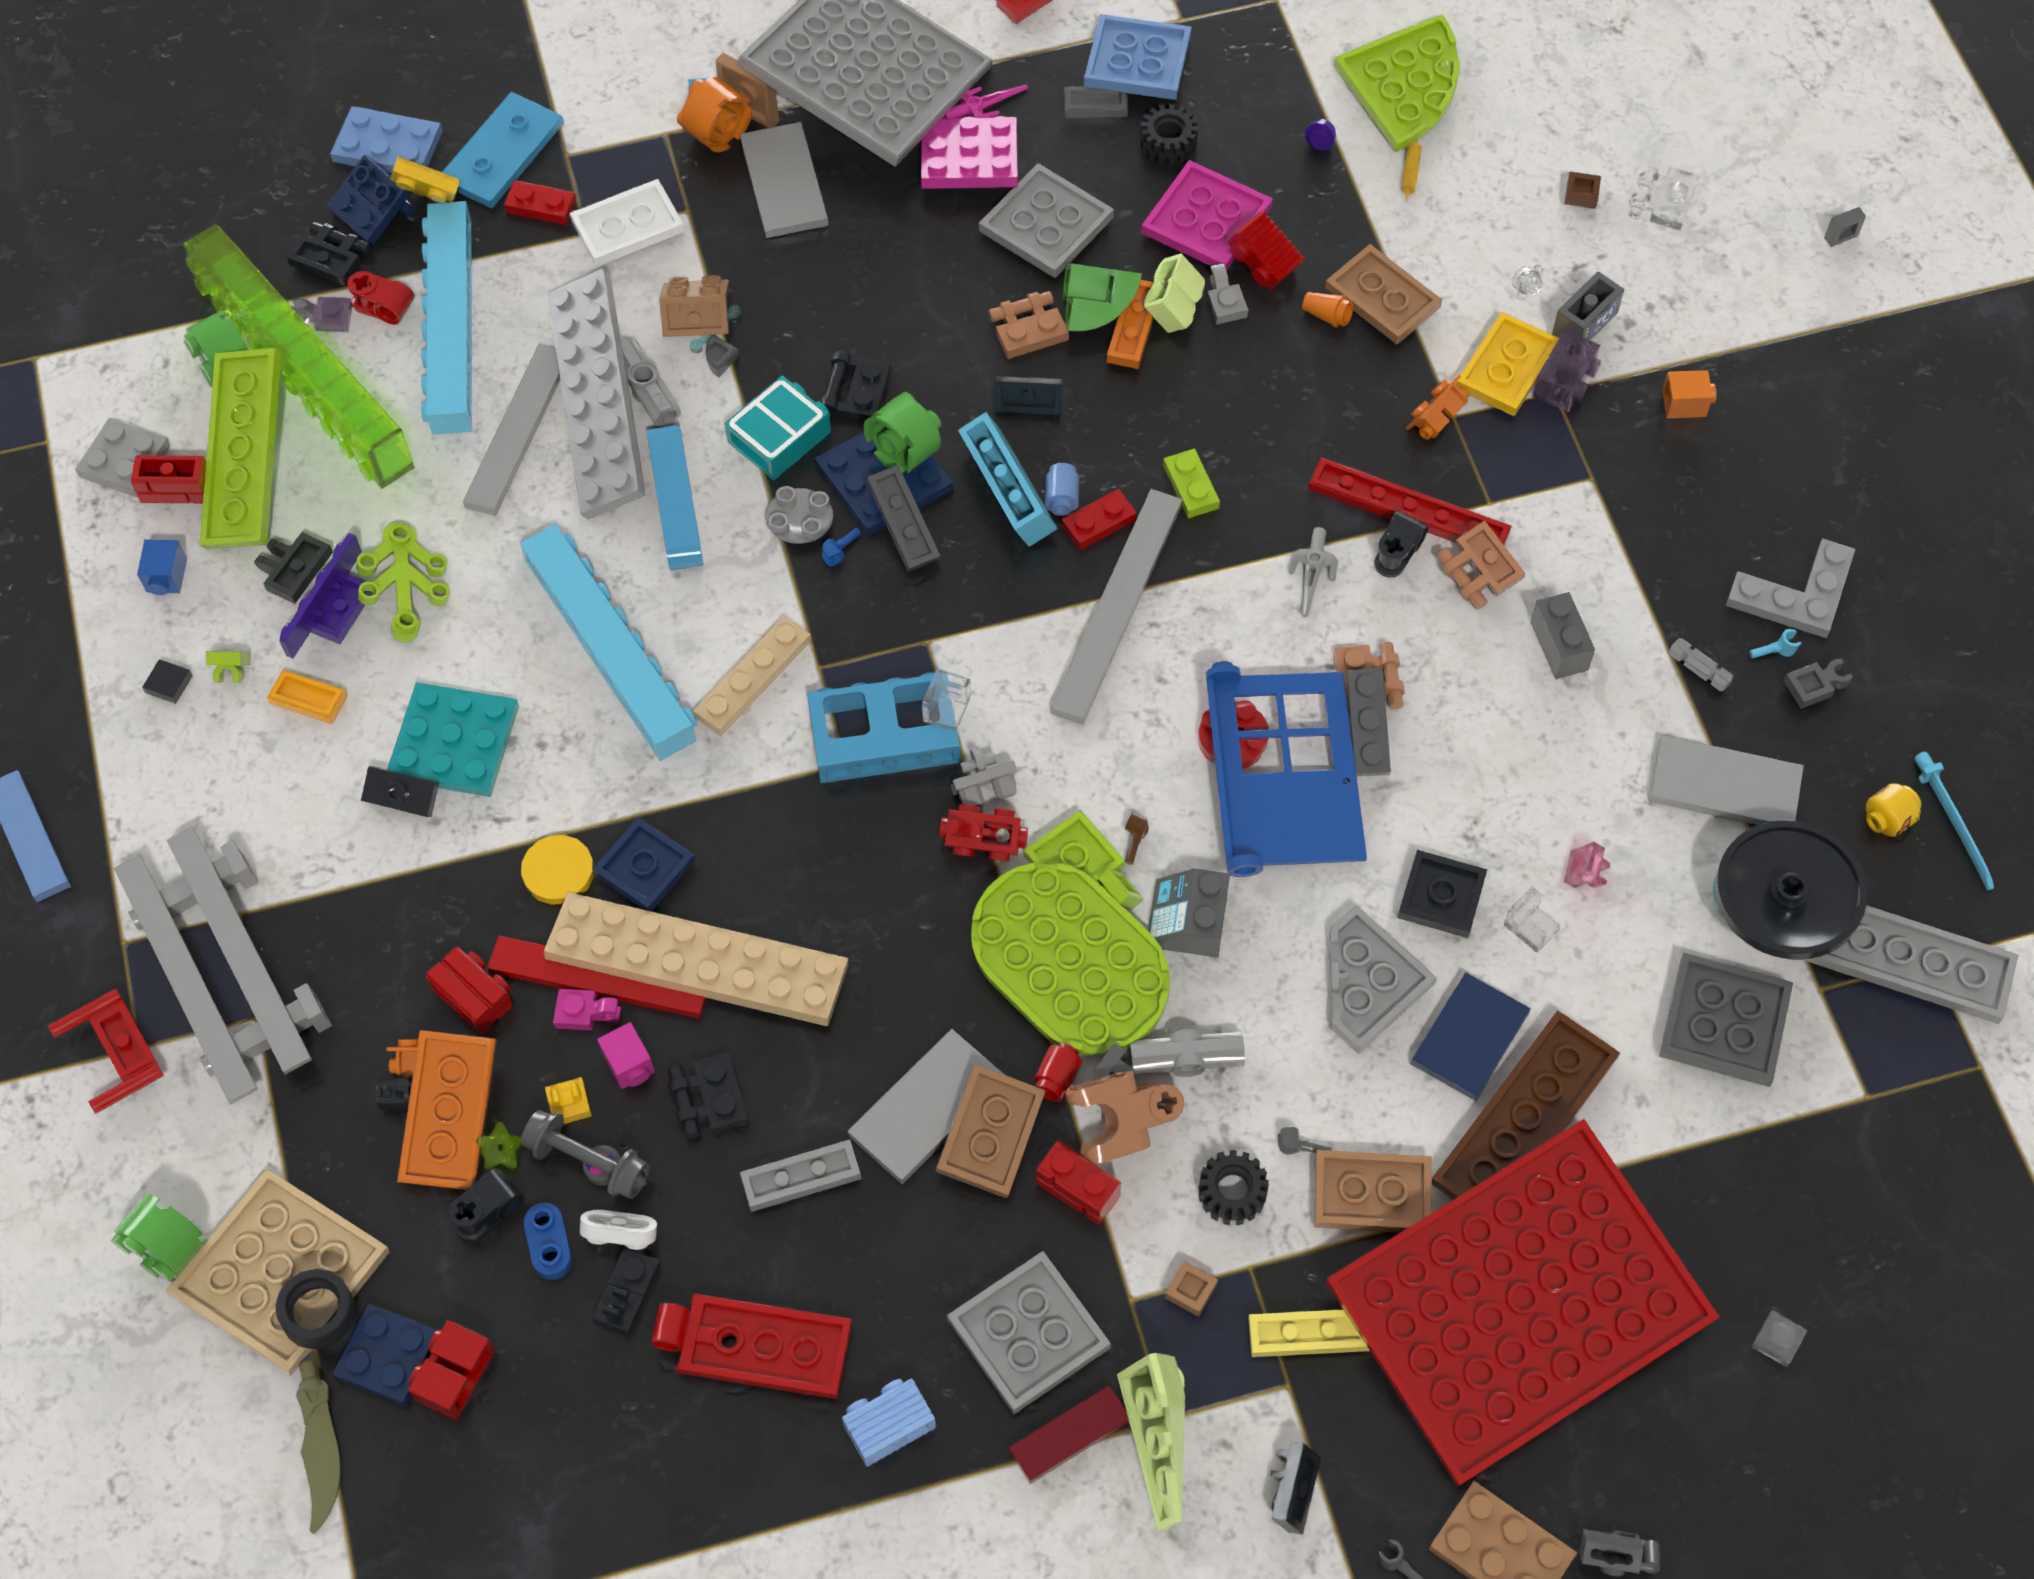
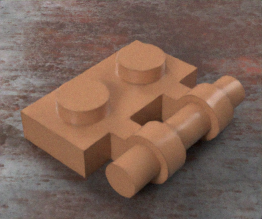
M1050 291L1041 294L1037 292L1027 294L1025 299L1012 303L1010 300L1001 302L999 307L988 310L991 322L1001 319L1005 322L1003 325L996 326V335L1007 359L1069 340V332L1058 309L1054 308L1047 311L1043 309V306L1053 304V297ZM1031 311V316L1017 320L1015 316L1017 314Z
M1485 520L1456 539V545L1462 551L1454 557L1449 549L1445 548L1437 554V558L1443 564L1442 570L1448 577H1453L1462 589L1460 591L1461 595L1466 601L1470 600L1477 610L1488 603V600L1481 593L1483 589L1489 586L1497 597L1524 579L1526 574ZM1468 563H1471L1480 575L1473 581L1463 569Z
M1392 642L1380 644L1381 655L1378 657H1371L1369 645L1335 648L1336 672H1343L1347 707L1346 673L1348 670L1383 669L1386 681L1384 683L1385 699H1389L1390 708L1399 709L1404 706L1402 696L1405 694L1403 681L1399 680L1397 670L1400 667L1399 655L1394 652Z

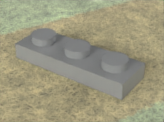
M850 1140L740 1172L751 1212L861 1179Z

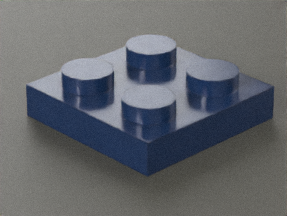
M638 817L592 870L594 876L642 909L652 912L696 860L693 853Z
M368 1303L332 1375L337 1380L406 1407L411 1397L408 1391L410 1388V1376L418 1364L423 1365L425 1359H429L431 1352L428 1350L429 1343L437 1330Z

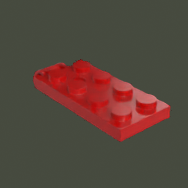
M700 1294L692 1295L691 1311L677 1304L662 1303L659 1305L651 1345L666 1351H681L680 1359L675 1369L676 1373L820 1397L838 1398L852 1328V1319ZM727 1335H733L737 1338L736 1344L731 1348L722 1345V1340Z

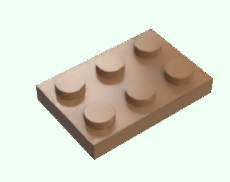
M1371 244L1329 277L1325 283L1327 291L1333 295L1346 296L1347 300L1353 302L1354 312L1395 344H1399L1439 310L1442 304V299Z
M974 1064L935 1172L1007 1198L1046 1090Z
M1328 1150L1316 1151L1314 1228L1401 1233L1432 1213V1156Z
M1473 1481L1429 1547L1431 1552L1469 1579H1561L1577 1554L1576 1551L1475 1481Z

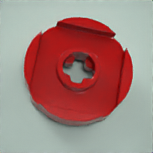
M1246 700L1235 702L1238 731L1269 730L1266 719L1256 710L1253 703ZM1207 710L1201 718L1198 730V744L1205 758L1213 763L1215 755L1210 710ZM1269 738L1239 740L1242 769L1248 768L1259 761L1262 753L1267 748Z

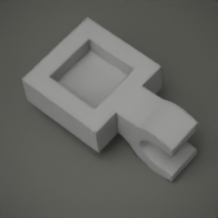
M1224 264L1211 266L1213 275L1210 276V282L1213 290L1207 292V300L1216 324L1247 318L1248 308L1239 284L1229 286Z

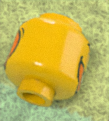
M1889 784L1867 800L1865 807L1867 814L1866 822L1876 833H1882L1889 837L1898 836L1919 820L1921 800L1912 788L1906 785Z

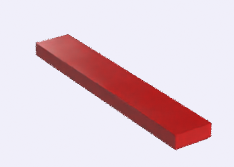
M1322 457L1309 482L1308 490L1388 519H1392L1399 510L1428 524L1429 529L1427 533L1455 543L1456 539L1485 520L1505 546L1512 528L1509 524Z
M498 936L487 967L489 973L495 975L498 974L560 989L595 991L598 997L615 998L620 1002L701 1019L707 1000L704 996L546 960L544 956L546 945L504 936Z

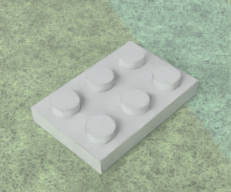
M658 179L570 213L571 221L596 267L685 232L682 220Z

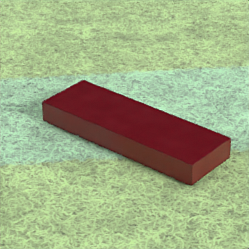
M1109 1385L1010 1446L1009 1452L1029 1484H1032L1130 1423L1127 1411Z

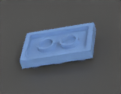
M352 106L330 155L333 162L356 166L362 156L366 155L387 173H392L397 156L428 167L443 130L441 123Z

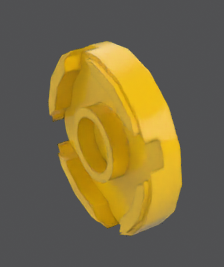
M554 835L537 841L527 850L522 860L521 876L527 890L538 901L550 905L563 904L568 892L574 894L581 893L582 895L589 889L594 878L592 870L594 862L588 848L578 839L566 835Z

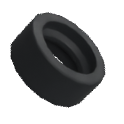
M322 1269L302 1271L290 1278L279 1291L275 1304L277 1320L288 1339L300 1347L309 1349L329 1347L341 1340L351 1328L355 1317L354 1299L343 1279L331 1271ZM317 1289H326L333 1292L338 1299L339 1309L331 1322L321 1328L311 1330L303 1329L296 1324L293 1319L292 1310L294 1304L302 1295Z

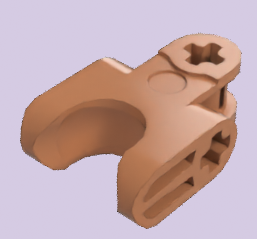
M1133 1071L1112 1074L1070 1087L1066 1090L1069 1104L1081 1107L1097 1104L1104 1112L1106 1120L1104 1130L1098 1138L1084 1143L1080 1149L1081 1156L1093 1164L1104 1163L1149 1148L1151 1142L1147 1129L1172 1122L1181 1115L1184 1108V1097L1176 1086L1157 1082L1137 1086Z

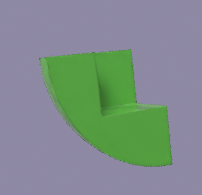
M1066 263L1063 301L1066 302L1064 322L1067 330H1091L1117 318L1133 300L1138 290L1142 273Z

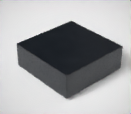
M159 659L142 688L146 694L176 704L193 675L189 669Z

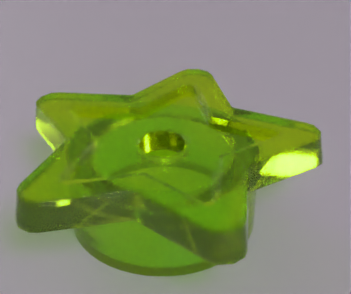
M497 1122L490 1135L476 1139V1143L481 1147L485 1158L484 1168L488 1170L501 1163L510 1169H514L517 1166L515 1151L521 1145V1137L509 1135L504 1124ZM498 1144L503 1146L502 1151L497 1149Z

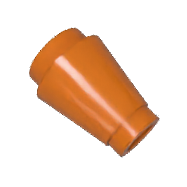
M1308 292L1305 295L1302 304L1303 311L1334 327L1339 325L1345 327L1351 319L1354 307L1353 302L1347 300L1346 296Z

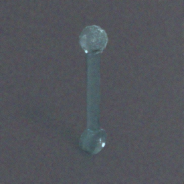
M730 306L728 322L732 318L740 316L741 309L739 306ZM704 335L700 339L692 340L690 342L691 352L694 354L701 353L703 345L711 335Z

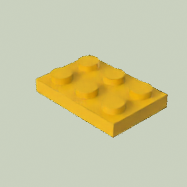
M1501 312L1461 373V378L1456 382V385L1465 388L1470 396L1515 416L1558 349L1561 339Z

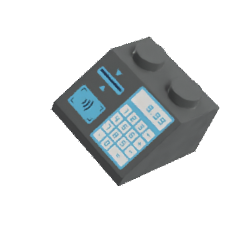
M1193 868L1156 879L1148 931L1157 940L1162 950L1219 958L1230 873Z

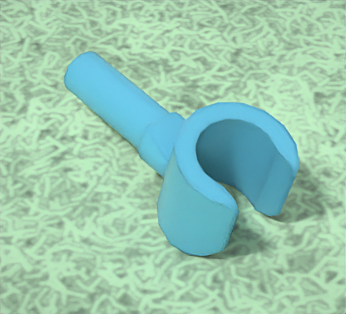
M1787 629L1777 642L1749 651L1752 659L1776 652L1790 657L1797 651L1802 642L1790 643L1789 641L1793 639L1797 632L1794 629Z

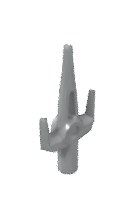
M1321 527L1313 529L1310 549H1298L1292 553L1289 566V574H1294L1299 561L1305 564L1303 617H1307L1322 567L1329 566V579L1331 581L1336 580L1338 559L1331 553L1323 552L1327 532ZM1310 571L1315 572L1312 586H1309Z

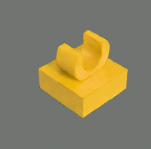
M582 1077L545 1087L551 1114L555 1112L563 1114V1124L592 1116Z

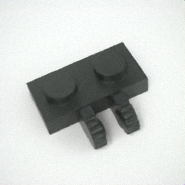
M301 532L291 547L274 539L267 543L266 548L273 555L281 558L279 563L259 555L255 559L254 564L258 569L269 574L263 583L266 591L295 604L332 555L333 551L329 544Z

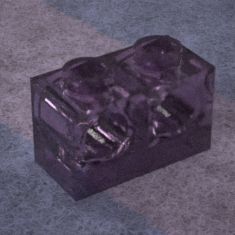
M1563 330L1537 377L1532 397L1569 412L1575 401H1582L1588 388V383H1585L1588 376L1594 378L1598 372L1602 361L1597 358L1600 344Z

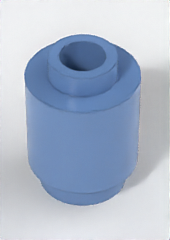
M1057 463L1052 465L1046 474L1045 507L1056 515L1065 516L1075 511L1079 506V475L1073 465Z

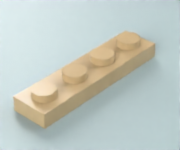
M783 616L693 710L694 717L719 736H722L811 642V634Z

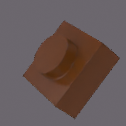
M1569 171L1564 204L1596 209L1601 176Z

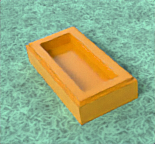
M283 669L267 699L270 704L333 724L348 695L344 689Z

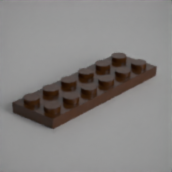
M1557 1010L1432 1177V1185L1454 1200L1496 1174L1502 1168L1507 1167L1565 1131L1616 1062L1620 1052Z

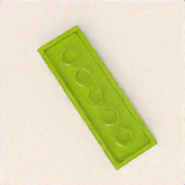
M276 348L215 353L199 545L206 550L267 545L282 352Z

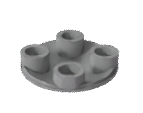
M783 486L776 491V496L768 504L765 519L769 530L779 539L790 543H807L820 538L828 531L833 521V510L829 503V497L825 492Z

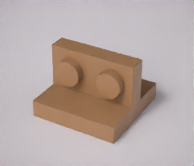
M722 53L715 60L718 77L749 98L748 106L752 108L751 119L768 128L775 127L779 122L777 90L739 67L737 59Z

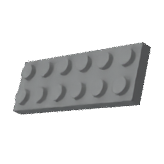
M1866 906L1864 916L1858 928L1845 944L1829 954L1813 959H1805L1804 961L1999 1024L2004 1017L2019 955Z

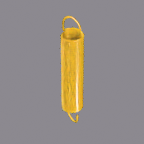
M1419 136L1417 142L1409 143L1401 188L1402 192L1406 194V202L1408 194H1413L1416 189L1422 146L1418 143Z

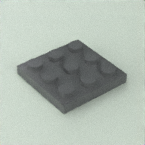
M1683 953L1679 963L1658 1057L1770 1087L1774 1080L1793 982Z

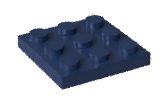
M864 432L814 459L817 469L866 535L870 536L886 527V524L870 492L866 479L868 476L888 468L874 454L878 448L873 440L868 443ZM933 455L911 472L907 473V471H904L902 473L918 509L954 490L953 481Z

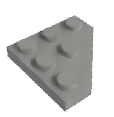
M1357 905L1331 927L1332 1030L1357 1054H1360L1435 985L1437 978Z

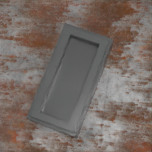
M1064 87L1065 118L1127 117L1128 115L1127 93L1089 87Z

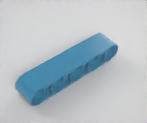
M680 424L646 430L669 570L703 566Z

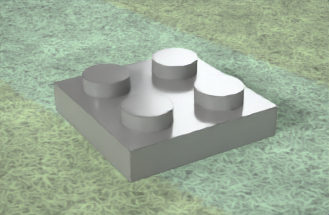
M108 418L75 471L80 478L138 497L131 484L135 456L165 455L170 444L165 437Z

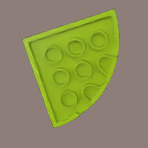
M1443 14L1336 56L1334 60V67L1396 152L1408 147L1409 143L1416 142L1418 136L1421 139L1442 119L1454 97L1460 65L1456 49V38Z

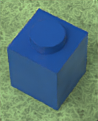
M144 539L137 575L146 592L155 595L181 592L187 557L179 541Z

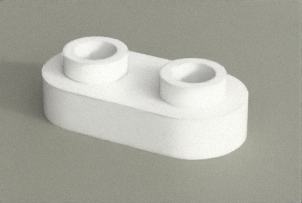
M591 1210L583 1213L580 1217V1234L593 1244H623L630 1249L639 1250L646 1248L656 1240L657 1222L648 1216L608 1210Z

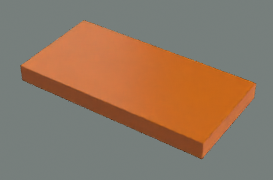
M420 1030L397 1182L468 1190L477 1182L497 1043L496 1039Z

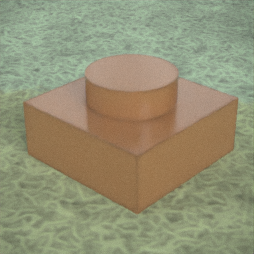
M1184 1261L1167 1289L1165 1298L1199 1317L1215 1290L1218 1279Z

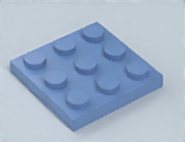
M1100 14L1084 76V87L1177 100L1192 27Z

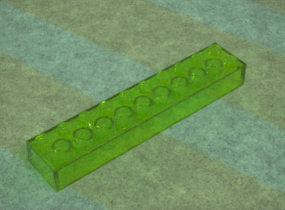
M217 224L183 243L188 255L185 258V262L191 272L197 276L193 281L203 296L207 294L211 296V302L217 312L223 310L233 322L240 335L244 334L248 338L247 343L251 350L276 348L282 352L280 375L284 379L283 383L293 397L299 396L303 400L301 401L302 406L311 418L317 416L320 419V425L330 439L336 437L340 442L338 445L348 460L354 458L359 463L357 467L368 482L374 480L381 489H384L415 468L402 429Z

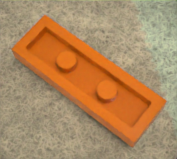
M1140 280L1133 300L1119 315L1108 349L1107 363L1139 369L1154 317L1144 307L1145 298L1154 282Z

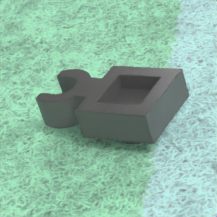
M1835 659L1829 663L1827 669L1822 670L1816 662L1787 673L1783 681L1802 709L1832 697L1835 691L1834 688L1842 689L1847 687L1853 676L1852 674H1847L1846 676L1837 675L1835 671L1841 669L1844 661L1842 659Z

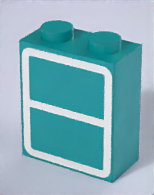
M783 375L724 423L727 442L772 480L779 477L831 433L830 413L825 405L819 401H813L806 395V392L798 383H791Z

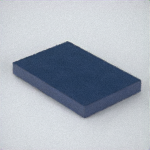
M1465 972L1412 1058L1411 1065L1477 1101L1529 1015L1531 1008Z

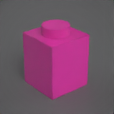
M631 1022L597 1039L602 1055L621 1089L628 1086H638L644 1083L651 1074L655 1073L651 1058Z

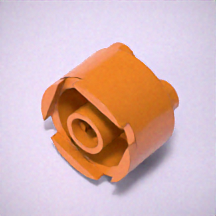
M711 77L705 81L701 79L696 80L690 86V96L677 116V123L687 133L713 152H723L731 147L727 143L733 137L739 140L740 134L744 133L752 116V108L748 106L750 100L719 77Z

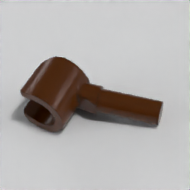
M1136 812L1131 814L1125 825V830L1134 834L1125 859V863L1133 865L1141 839L1149 831L1147 818Z

